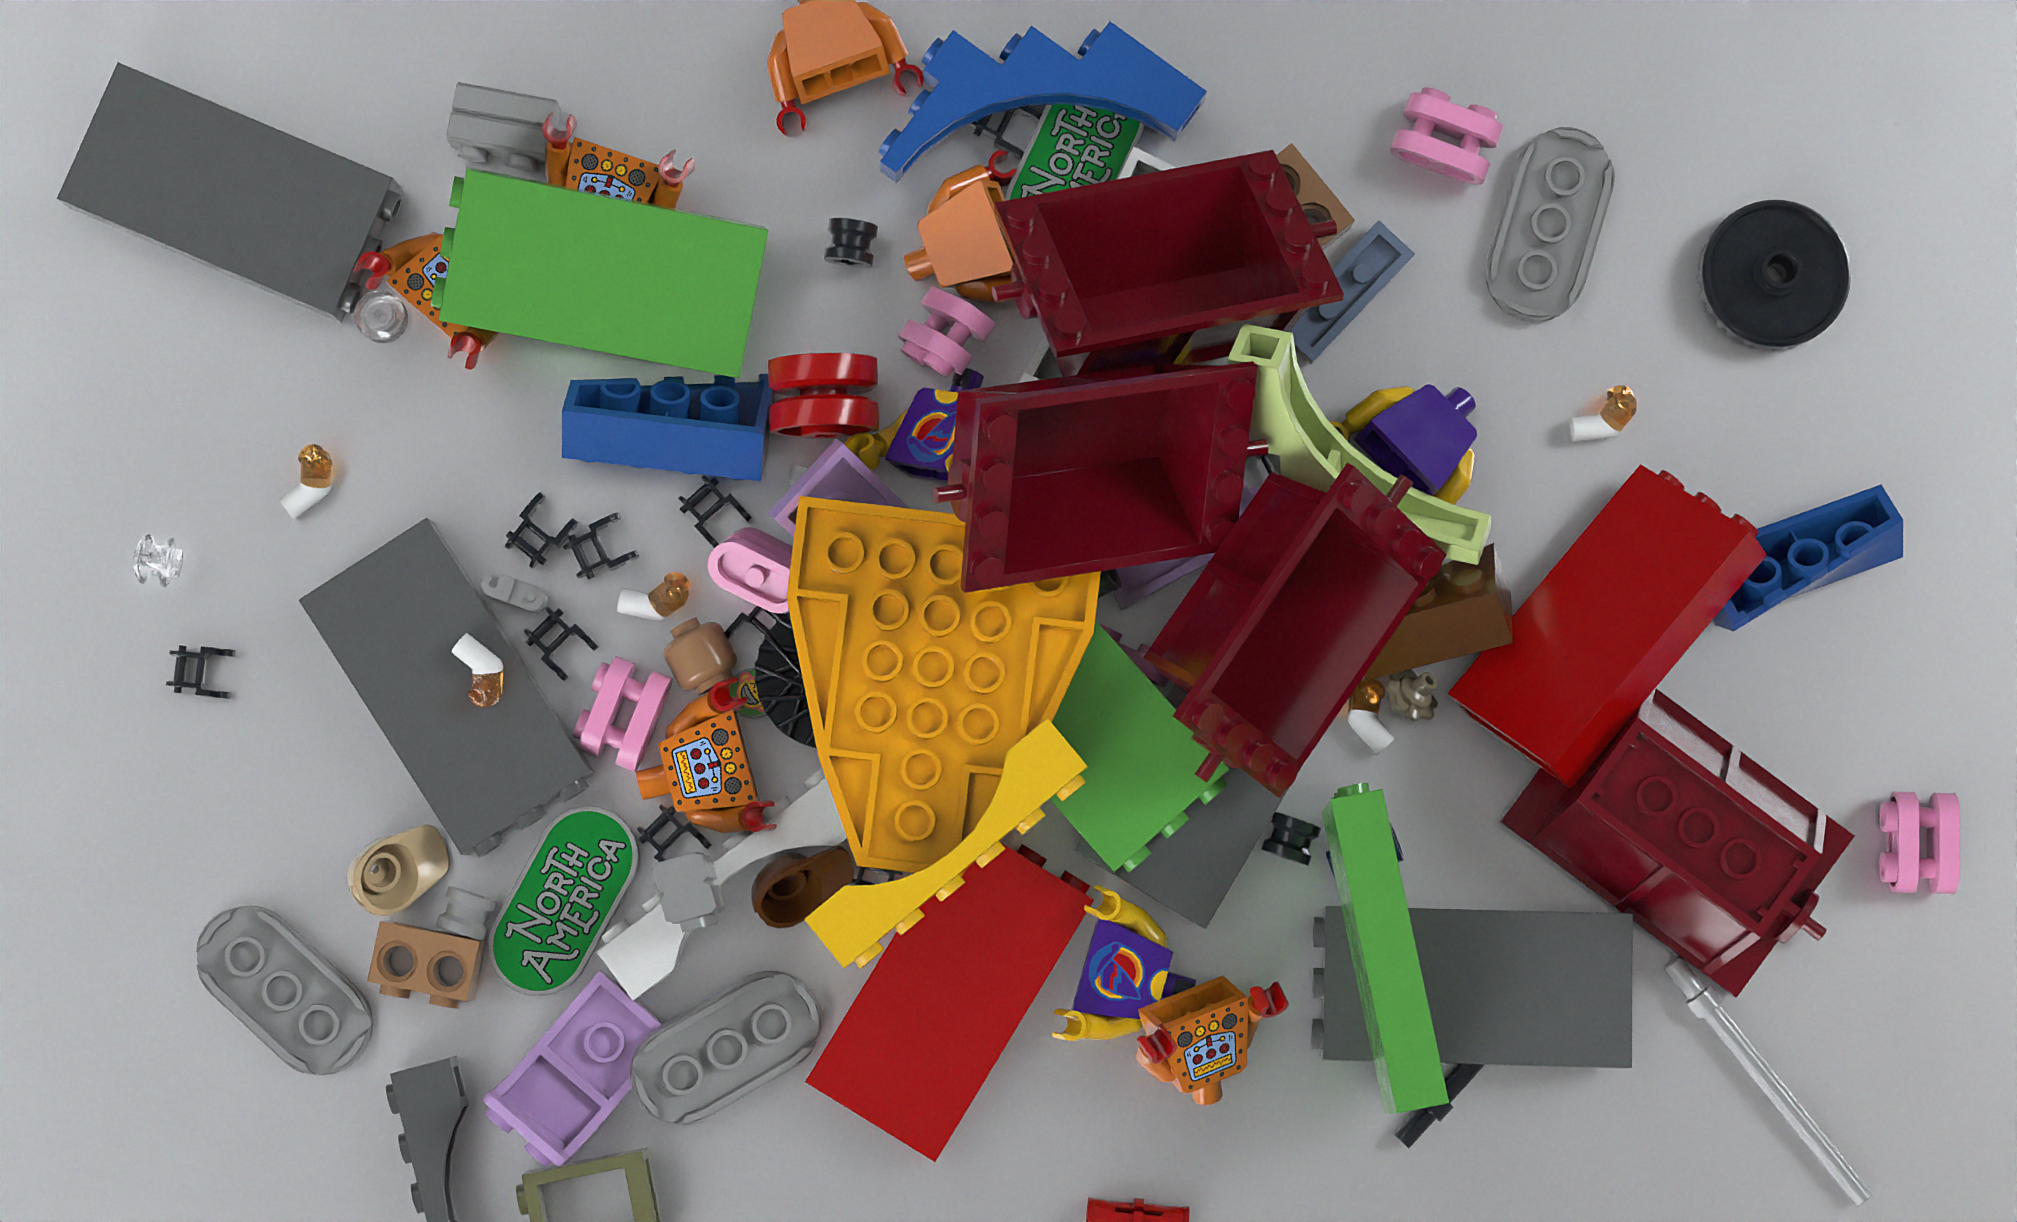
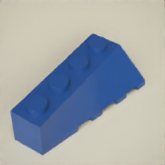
M759 374L758 382L735 383V377L714 375V382L706 384H684L683 376L664 377V380L658 381L654 385L640 386L637 378L570 380L562 408V458L589 463L600 462L626 465L634 468L677 471L684 474L727 477L734 480L761 481L770 436L769 405L774 403L775 392L769 389L768 374Z
M1882 484L1758 528L1759 533L1755 538L1767 555L1715 616L1713 622L1719 627L1736 631L1786 599L1903 558V519Z

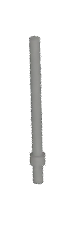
M1680 956L1669 962L1664 969L1688 997L1686 1004L1698 1019L1705 1018L1854 1204L1859 1206L1866 1202L1872 1196V1192L1720 1006L1722 999L1710 984L1704 986Z

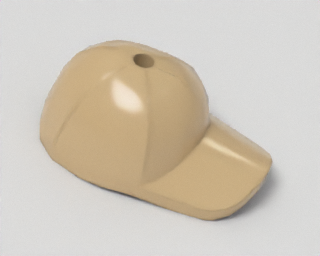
M429 824L375 839L366 845L351 862L347 875L350 892L359 905L371 914L388 916L402 911L446 874L449 866V856L444 840L437 828ZM373 865H375L374 870L371 871V870H370L371 867H372Z

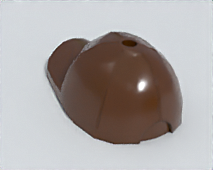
M834 846L810 857L796 852L783 853L775 857L759 871L753 882L751 899L754 912L758 913L766 925L778 929L792 927L805 921L804 919L831 896L852 882L854 868L848 852L842 846Z

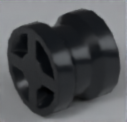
M829 219L828 231L831 233L832 238L831 244L825 248L824 260L842 266L872 267L874 255L870 251L871 241L877 238L878 226L857 219Z
M1275 812L1271 819L1274 827L1271 837L1264 840L1261 850L1309 866L1312 857L1309 847L1312 840L1319 837L1321 827Z

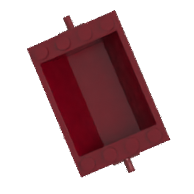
M1274 150L994 203L995 214L1015 262L1011 266L1012 283L993 286V298L995 302L1015 298L1020 314L1025 320L1038 317L1063 377L1162 363L1194 364L1228 357L1243 323L1290 332L1309 307L1343 301L1344 293L1317 238L1336 235L1335 220H1329L1313 224L1309 223Z
M1253 361L1221 366L1162 363L958 391L953 459L948 473V486L934 487L932 497L935 503L950 501L958 520L966 523L960 585L963 592L967 593L1216 553L1239 519L1246 457L1266 455L1269 451L1268 443L1265 439L1249 441L1258 365Z
M1347 462L1327 493L1271 471L1143 657L1144 660L1187 693V696L1172 717L1194 733L1190 738L1192 741L1209 752L1194 774L1207 783L1221 762L1231 768L1241 769L1279 799L1285 790L1294 783L1298 771L1425 586L1438 573L1443 560L1447 556L1434 541L1397 507L1413 484L1410 479L1400 474L1385 496L1355 466Z
M1657 688L1653 690L1571 789L1539 767L1499 821L1619 912L1633 914V922L1735 998L1738 997L1778 941L1786 943L1800 928L1817 941L1824 936L1827 929L1810 917L1820 898V895L1815 890L1855 837V835Z

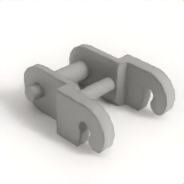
M487 573L481 579L482 591L495 600L533 613L542 612L548 605V596L545 591L534 585L504 574L498 579L492 574Z

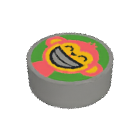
M748 668L738 672L734 677H737L739 681L731 684L729 693L733 700L747 697V703L733 710L749 719H758L766 716L758 699L755 684V668Z

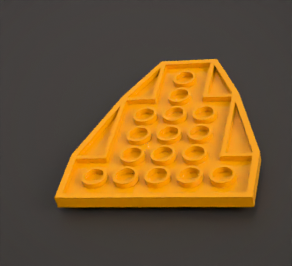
M799 496L786 598L818 757L857 866L916 873L930 867L952 852L975 829L990 806L1002 777L1007 751L1045 719L1048 718L1052 723L1094 635L1101 571L964 593L960 585L966 523L958 520L954 513ZM965 869L959 875L962 877L967 869Z

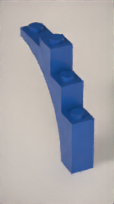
M1109 21L1101 33L1093 29L1086 37L1077 52L1083 57L1081 60L1031 25L1023 37L1016 33L1006 44L999 56L1004 61L1002 65L953 30L945 41L938 37L923 56L921 62L926 65L923 69L924 82L934 89L932 92L924 89L914 100L908 110V114L912 116V119L903 131L900 132L895 128L884 140L878 151L883 156L880 160V170L897 183L924 153L953 132L989 115L1026 105L1069 104L1104 109L1141 122L1175 142L1203 105L1207 91L1111 21Z

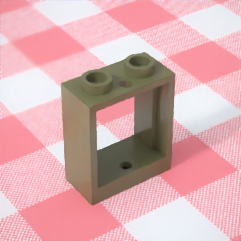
M647 1147L570 1162L561 1167L555 1165L527 1171L522 1174L523 1184L516 1185L517 1202L521 1215L529 1214L530 1222H548L541 1184L625 1168L634 1221L661 1222Z

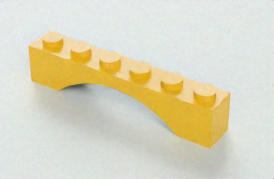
M1048 718L1045 719L1007 751L1002 777L990 806L975 829L952 852L930 867L899 880L875 885L844 886L804 920L843 968H847L853 962L860 969L863 968L884 950L878 941L894 928L900 935H903L925 916L919 909L934 895L942 902L961 887L965 881L959 875L975 861L982 869L1002 853L1006 848L1001 844L1000 840L1016 828L1023 835L1042 820L1046 815L1040 807L1053 796L1057 795L1063 802L1083 786L1086 781L1080 774L1088 766Z

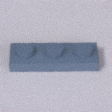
M1378 220L1332 269L1344 293L1343 301L1309 307L1290 331V333H1293L1295 350L1310 364L1325 351L1415 255L1381 221Z

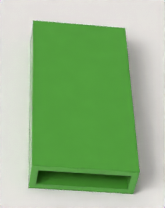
M466 167L464 178L454 176L449 206L459 208L455 228L445 226L440 257L449 258L446 278L436 276L430 305L440 308L439 321L729 377H740L768 235V229L765 226Z
M1095 620L1094 635L1052 722L1088 766L1080 774L1086 783L1063 802L1057 795L1053 796L1050 801L1114 873L1122 866L1130 873L1152 853L1145 846L1160 832L1168 839L1190 819L1184 811L1199 798L1206 805L1228 785L1222 777L1229 771V768L1221 762L1207 783L1194 775L1209 752L1190 739L1194 733L1172 717L1176 709Z
M1368 783L1338 788V792L1334 793V797L1330 799L1321 813L1385 1114H1397L1447 1104L1449 1099L1383 789L1370 791Z

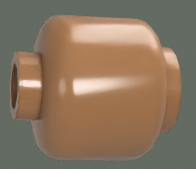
M697 617L670 631L674 639L664 648L663 656L681 689L685 691L696 690L698 696L711 691L713 685L717 682L734 677L731 670L737 664L738 658L719 623L707 622L700 625Z

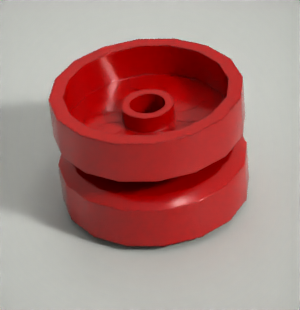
M807 353L781 356L768 360L769 389L781 395L794 396L777 400L769 405L770 434L787 437L829 439L852 436L858 433L870 434L879 431L878 403L868 397L856 396V394L869 392L878 386L876 357L855 353Z

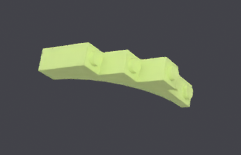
M1243 323L1229 354L1228 364L1253 361L1258 365L1249 441L1262 439L1267 441L1268 453L1280 455L1281 475L1327 493L1348 462L1355 466L1386 496L1397 478L1379 468L1356 450L1327 420L1310 394L1297 363L1293 333ZM1410 487L1397 507L1447 554L1446 559L1478 565L1491 529V515L1450 504Z

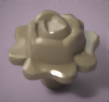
M1412 669L1389 675L1390 681L1386 683L1385 687L1388 691L1387 697L1390 701L1391 709L1396 714L1403 715L1406 719H1410L1413 722L1419 718L1431 720L1434 717L1433 709L1438 705V701L1431 693L1437 687L1435 677L1429 672H1424L1417 676Z

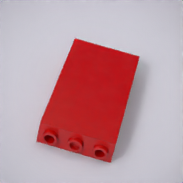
M1641 464L1637 467L1512 616L1513 643L1484 650L1447 693L1466 716L1570 789L1767 555L1755 538L1759 533L1758 530L1748 520L1738 514H1734L1731 518L1722 514L1719 505L1710 497L1699 491L1694 496L1684 491V485L1665 470H1661L1659 474H1656Z
M1001 843L1006 849L982 869L975 861L962 876L965 883L942 902L934 895L919 907L925 915L920 921L903 935L896 931L805 1083L934 1162L938 1159L1087 912L1084 910V906L1091 907L1094 899L1086 895L1090 887L1089 884L1066 870L1058 878L1043 869L1042 867L1047 859L1023 844L1020 845L1016 852Z

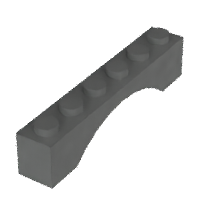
M453 1056L391 1073L392 1084L386 1085V1095L391 1112L393 1114L400 1113L404 1133L398 1135L400 1152L405 1164L412 1163L417 1181L411 1184L412 1200L417 1213H425L427 1222H458L454 1211L450 1185L451 1163L458 1129L469 1106L458 1058Z

